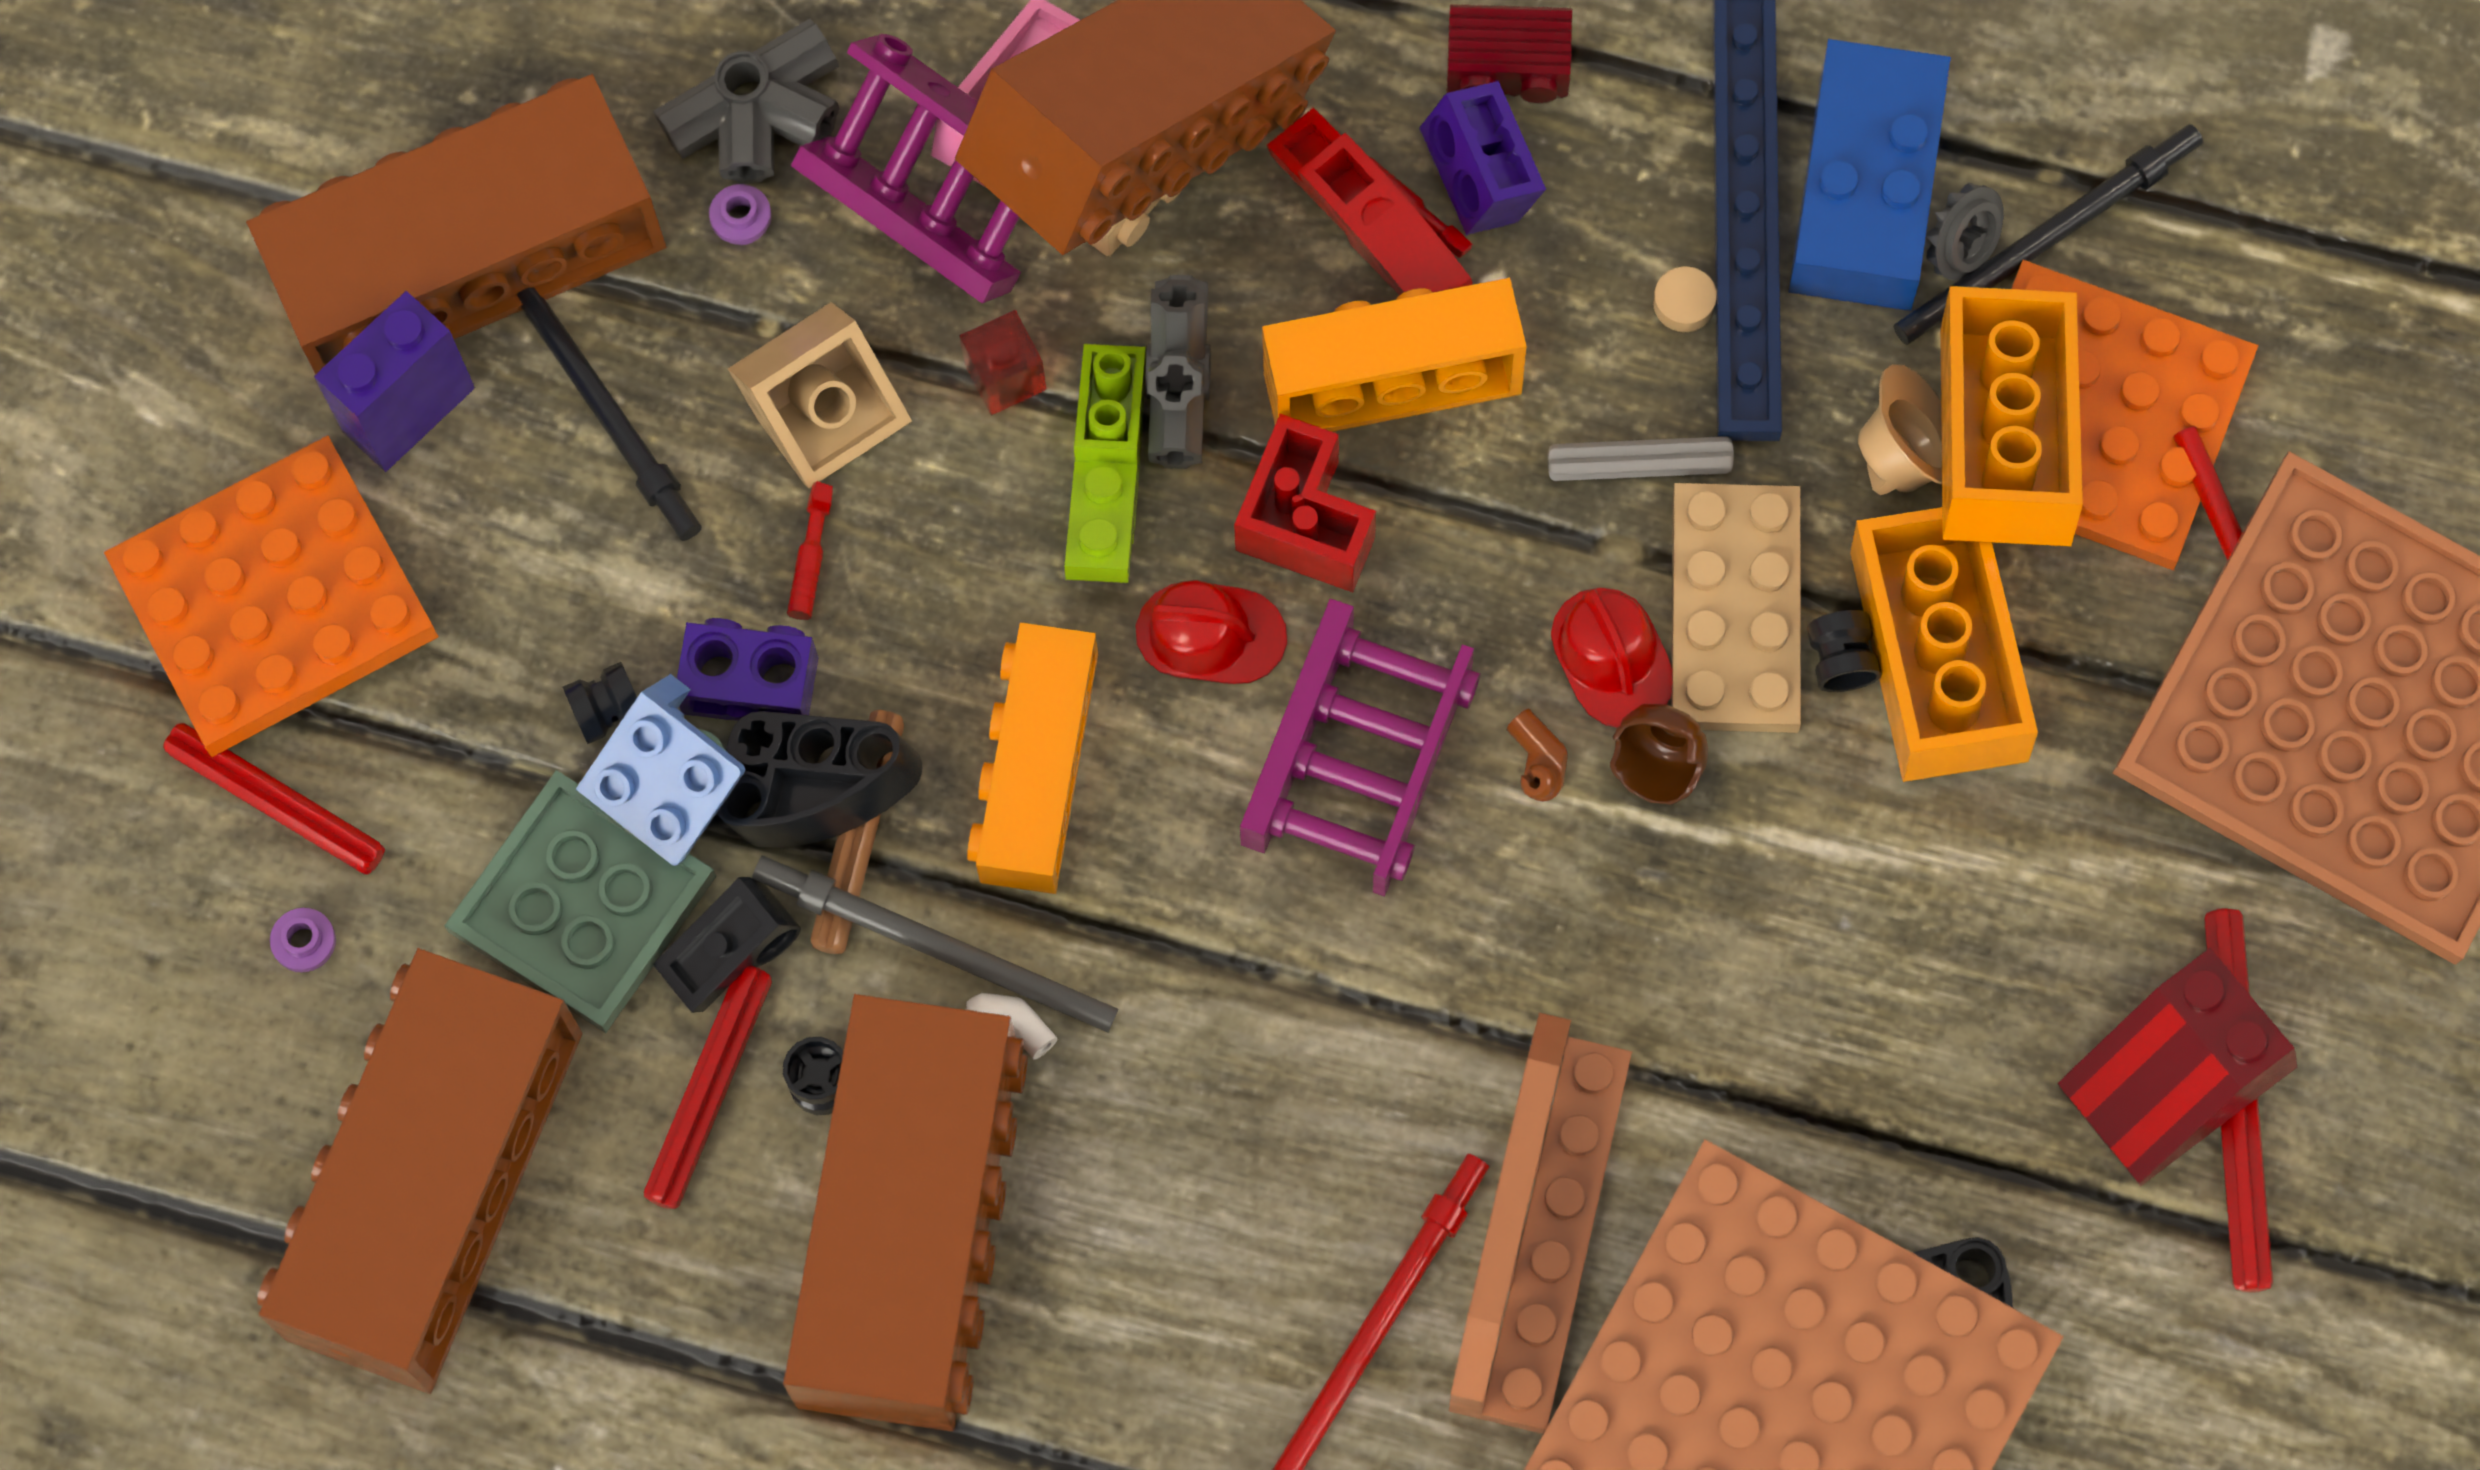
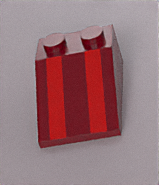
M2209 948L2157 987L2057 1084L2141 1187L2298 1066L2293 1045L2213 950Z

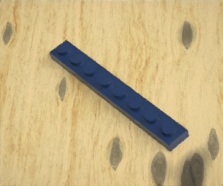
M1712 0L1715 287L1717 292V437L1726 436L1731 441H1780L1782 434L1776 4L1775 0Z

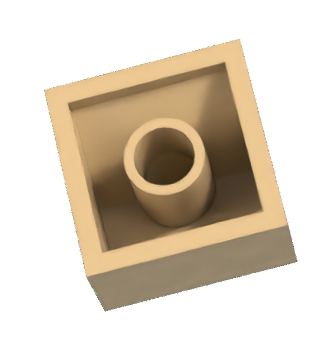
M832 302L728 368L755 417L808 488H811L814 482L822 481L912 422L858 324Z

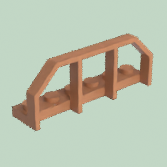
M1539 1013L1525 1066L1467 1316L1448 1411L1544 1434L1550 1419L1632 1051L1568 1037L1571 1020L1544 1013ZM1561 1062H1562V1067H1561V1071H1560V1075H1559V1080H1558V1084H1557V1088H1556V1093H1555V1097H1554V1102H1553V1106H1552V1110H1551V1115H1550V1119H1549V1123H1548V1128H1547V1132H1546V1136H1545V1141H1544L1545 1130H1546V1126H1547V1122H1548V1117H1549V1113H1550V1109H1551V1104H1552V1100H1553V1096H1554V1091H1555V1087H1556V1082H1557V1078H1558V1074H1559V1070H1560V1066H1561ZM1534 1179H1536V1180H1535V1184H1534V1189H1533L1532 1197H1531V1202H1530L1529 1210H1528V1215H1527V1219H1526V1224H1525V1228H1524V1232H1523V1237H1522V1241H1521V1245H1520V1250H1519V1254H1518V1248H1519L1520 1239H1521V1235H1522V1231H1523V1226H1524V1222H1525V1217H1526V1213H1527V1209H1528V1204H1529V1200H1530V1196H1531V1191H1532ZM1508 1292H1510V1293H1509L1508 1302H1507V1306H1506V1311H1505L1504 1319H1503V1324H1502V1328H1501V1333H1500V1337H1499V1341H1498V1346H1497V1350H1496V1354H1495V1349H1496L1497 1340H1498V1336H1499V1331H1500V1327H1501V1322H1502V1318H1503V1313H1504V1309H1505V1305H1506V1300H1507Z

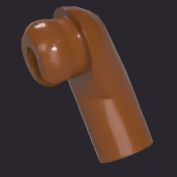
M1528 708L1517 715L1506 730L1528 753L1525 773L1521 775L1520 780L1523 792L1532 799L1544 802L1556 797L1564 786L1568 752L1562 742Z

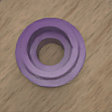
M738 184L721 190L714 197L709 209V218L714 232L721 239L732 244L746 245L755 242L766 232L771 221V209L766 196L760 190L750 185ZM747 206L750 208L749 213L743 218L736 219L729 216L730 210L735 207Z
M297 908L288 911L276 921L270 934V947L274 957L282 966L295 972H309L324 965L333 954L336 944V934L331 922L324 914L311 908ZM301 929L312 931L311 941L306 946L297 948L291 945V939L295 932Z

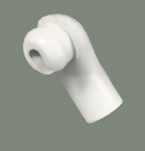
M980 993L967 1001V1008L964 1010L1011 1016L1016 1038L1024 1039V1049L1033 1060L1043 1056L1058 1040L1027 1002L1019 997Z

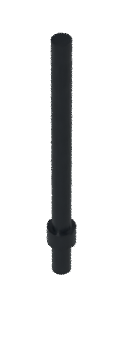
M2188 124L2153 148L2150 145H2146L2126 159V167L1951 286L1994 287L2019 270L2022 260L2031 262L2139 187L2147 190L2168 176V168L2203 144L2200 132L2195 126ZM1949 287L1894 324V330L1904 344L1909 345L1942 322Z
M529 287L520 291L517 296L523 304L521 306L522 310L638 477L636 487L651 507L658 506L681 541L689 540L697 535L702 526L678 491L681 488V484L667 464H659L545 298L540 296L535 287Z

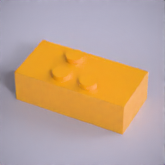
M1510 278L1434 293L1429 289H1414L1402 293L1393 301L1372 305L1367 301H1352L1339 306L1332 313L1262 326L1264 378L1275 424L1279 414H1283L1334 432L1522 394L1527 346Z
M1950 286L1940 329L1943 540L2071 547L2083 505L2077 293Z
M1942 507L1857 520L1850 554L1863 611L1869 614L1873 634L1870 641L1873 653L1879 659L1882 674L1879 680L1902 781L1907 782L2029 762L2038 730L1992 542L1943 540Z

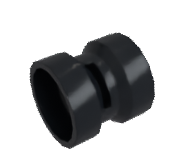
M1860 610L1834 612L1816 618L1808 624L1807 632L1810 646L1818 651L1820 662L1817 664L1815 671L1818 686L1822 691L1844 692L1856 690L1873 684L1881 678L1882 674L1878 656L1871 652L1868 641L1872 637L1873 630L1870 616L1867 612Z
M622 662L603 669L600 676L601 681L595 683V680L586 682L579 679L562 687L587 744L605 737L608 729L614 726L613 722L618 720L621 722L637 699Z
M808 1037L797 1042L787 1052L783 1062V1077L794 1102L803 1111L814 1115H829L833 1112L843 1057V1050L834 1041L824 1037Z

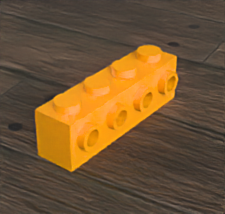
M1020 622L1016 643H1005L1000 678L1001 680L1009 681L1005 703L995 702L993 706L989 738L990 740L998 741L995 762H984L982 767L978 798L979 800L987 801L983 824H972L967 852V860L976 862L979 880L982 884L1051 894L1057 893L1098 659L1096 633Z

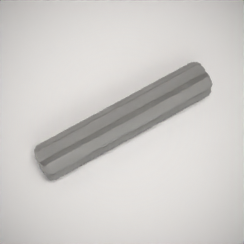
M1723 436L1553 444L1549 446L1547 459L1550 479L1566 481L1727 474L1733 468L1734 452L1731 439Z

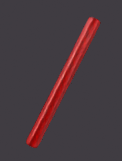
M2228 908L2216 909L2206 913L2204 917L2206 950L2211 948L2250 994L2243 914L2240 910ZM2257 1098L2220 1126L2232 1282L2235 1290L2249 1293L2268 1290L2273 1284L2259 1103Z

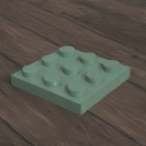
M556 770L444 926L451 935L537 990L563 999L570 1011L607 1033L652 969L653 963L662 955L716 878V873L713 868L691 854H688L685 860L677 866L671 865L576 790L579 785L578 783Z

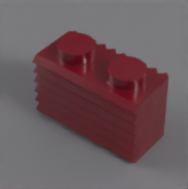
M1450 4L1447 93L1499 81L1504 95L1508 94L1512 97L1520 95L1523 100L1530 103H1548L1555 100L1557 96L1560 98L1567 97L1569 95L1571 76L1572 8Z

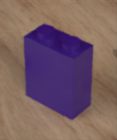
M407 291L398 297L314 376L342 432L385 472L475 389L450 330Z

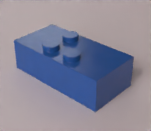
M1828 39L1820 75L1788 293L1911 311L1920 281L1951 57Z

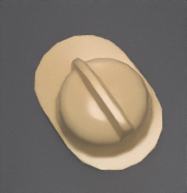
M1892 364L1882 372L1879 384V407L1860 430L1858 436L1859 447L1867 462L1872 490L1877 494L1884 495L1895 489L1900 492H1912L1931 481L1942 484L1941 401L1931 386L1917 372L1904 365Z

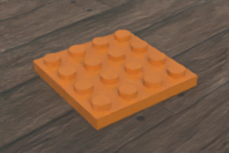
M2022 260L2011 289L2077 293L2083 505L2075 534L2174 570L2201 500L2192 482L2197 474L2184 448L2177 447L2173 436L2186 428L2196 427L2214 466L2259 345Z
M328 435L104 552L195 730L211 757L439 637Z

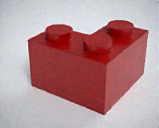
M1279 414L1234 523L1235 549L1240 553L1353 593L1375 540L1376 511L1327 493L1339 463V434Z

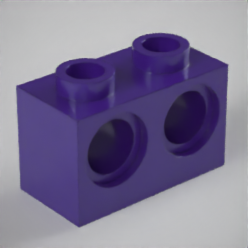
M1499 81L1446 93L1419 127L1466 235L1518 223L1545 192L1546 187Z
M710 618L705 620L704 624L686 622L677 679L691 690L680 704V711L684 715L739 721L745 715L759 711L809 715L818 664V654L813 638L805 636V633L797 628L783 625L770 626L767 628V632L742 629L739 623L722 618ZM714 657H726L732 660L729 669L721 675L708 676L701 673L704 664ZM777 664H787L795 668L792 676L782 683H770L763 679L765 673Z

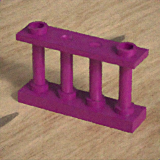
M879 34L851 42L847 53L870 70L837 136H829L801 145L791 166L982 304L1010 293L1021 271L1005 261V255L1002 250L1020 217L1000 200L980 240L974 239L956 226L957 221L954 215L974 178L956 160L932 205H927L910 193L909 186L906 183L938 118L964 136L978 102L912 55V48L895 36ZM891 84L918 104L884 171H880L861 158V151L858 147Z
M1330 598L1240 824L1241 846L1265 854L1272 835L1282 838L1284 833L1377 865L1373 874V893L1385 897L1391 879L1403 881L1407 873L1415 845L1406 842L1457 707L1469 709L1481 673L1472 670L1474 648L1463 644L1451 670L1360 638L1361 631L1353 629L1354 606ZM1354 662L1442 693L1443 695L1431 726L1339 695V688L1331 685L1339 664L1349 667ZM1329 719H1333L1421 750L1409 783H1404L1317 752V745L1309 742L1316 722L1319 721L1327 724ZM1308 775L1398 807L1399 809L1387 840L1383 841L1293 809L1294 802L1286 798L1294 778L1304 781Z

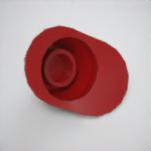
M1200 580L1171 584L1154 593L1141 608L1136 623V641L1145 661L1160 673L1178 678L1225 684L1252 683L1267 676L1281 662L1287 646L1286 623L1278 608L1262 594L1244 588L1211 584Z
M1599 587L1581 591L1563 603L1554 617L1551 639L1555 654L1572 690L1589 716L1605 726L1618 728L1622 718L1640 705L1668 703L1672 694V668L1670 660L1649 615L1635 598L1620 590Z

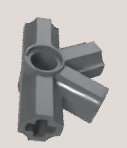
M808 19L754 52L737 51L727 55L719 62L715 75L653 112L666 137L682 160L719 138V172L722 179L733 180L740 184L762 183L764 179L774 176V133L800 146L831 135L840 110L839 104L836 100L807 87V85L838 68L839 64L816 23L814 24L811 19ZM747 82L759 84L757 89L750 94H734L735 90L742 84Z
M1170 275L1164 280L1155 281V288L1151 291V343L1147 345L1146 397L1150 399L1148 457L1149 462L1171 469H1187L1191 465L1202 463L1204 400L1209 401L1211 346L1207 344L1208 282L1197 280L1192 275Z

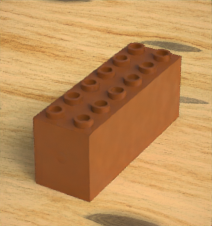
M1116 0L992 68L957 151L955 160L1060 254L1065 255L1085 242L1090 245L1097 243L1108 233L1113 225L1125 218L1130 221L1137 219L1155 200L1165 194L1168 197H1174L1186 187L1192 178L1204 171L1207 174L1216 172L1227 161L1229 156L1241 149L1247 152L1253 150L1271 131L1280 126L1283 129H1287L1296 122L1308 106V101L1304 97L1311 83L1322 74L1329 62V57L1325 53L1336 30L1301 0Z
M593 74L581 79L570 78L562 80L553 85L546 94L522 104L509 103L503 105L485 120L466 128L454 127L438 134L431 143L409 152L400 151L388 154L381 158L372 168L351 177L339 176L324 182L317 191L292 202L279 201L263 209L259 216L246 221L298 341L315 374L405 291L411 294L447 327L453 339H457L522 311L521 307L523 304L517 294L526 288L535 287L540 296L547 300L667 248L651 197Z
M417 948L411 964L404 963L396 973L390 991V999L394 1001L385 1024H376L369 1035L364 1050V1060L368 1061L359 1084H351L342 1097L338 1109V1120L342 1122L332 1146L324 1145L316 1157L311 1173V1181L315 1183L306 1206H298L289 1219L284 1236L285 1243L289 1244L279 1268L272 1267L264 1277L259 1289L257 1303L262 1306L258 1315L285 1341L431 1395L583 1033L563 999Z
M854 994L783 1382L797 1409L952 1432L955 1429L957 1414L968 1415L973 1393L974 1375H969V1363L966 1362L968 1348L979 1350L985 1319V1310L980 1309V1297L977 1296L979 1283L990 1285L996 1254V1246L991 1245V1231H988L990 1219L1001 1220L1006 1197L1007 1184L1006 1181H1002V1166H999L1001 1156H1012L1017 1132V1118L1012 1117L1013 1102H1010L1011 1093H1023L1028 1065V1055L1023 1054L1024 1039L1016 1038L1011 1016Z

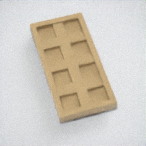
M1674 483L1671 706L1689 714L1700 725L1701 730L1799 733L1801 726L1800 486Z

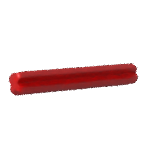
M178 723L165 739L163 748L171 757L362 874H371L381 862L385 854V848L379 841L227 749L211 757L197 731L189 725Z
M755 966L745 968L743 973L729 986L644 1189V1197L657 1206L666 1209H677L682 1202L772 985V976Z

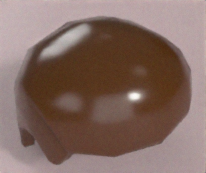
M1668 704L1640 705L1622 718L1621 724L1612 736L1613 740L1616 741L1614 754L1610 761V768L1613 774L1629 792L1650 803L1673 805L1689 797L1702 777L1708 762L1706 735L1701 731L1700 725L1689 714Z

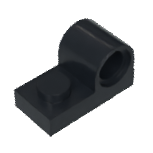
M738 877L653 963V966L691 1013L704 1012L743 973L745 968L748 966H762L782 954L797 939L801 932V927L765 884L753 880L751 877Z

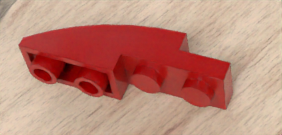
M1314 107L1267 144L1271 157L1346 233L1350 245L1398 295L1414 289H1429L1434 293L1473 284L1471 277L1392 181L1346 132L1341 135Z

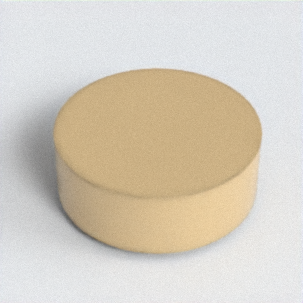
M1685 266L1671 269L1659 279L1655 288L1653 305L1656 316L1666 327L1679 332L1698 330L1705 326L1713 316L1717 300L1716 287L1711 278L1697 268Z

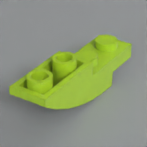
M1084 344L1074 439L1075 462L1064 565L1065 580L1129 583L1132 544H1134L1146 347Z

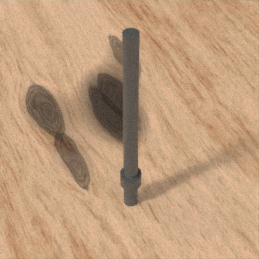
M762 855L753 872V880L797 898V906L820 916L824 910L1105 1032L1109 1033L1119 1010L835 887V879L817 871L811 870L809 875Z

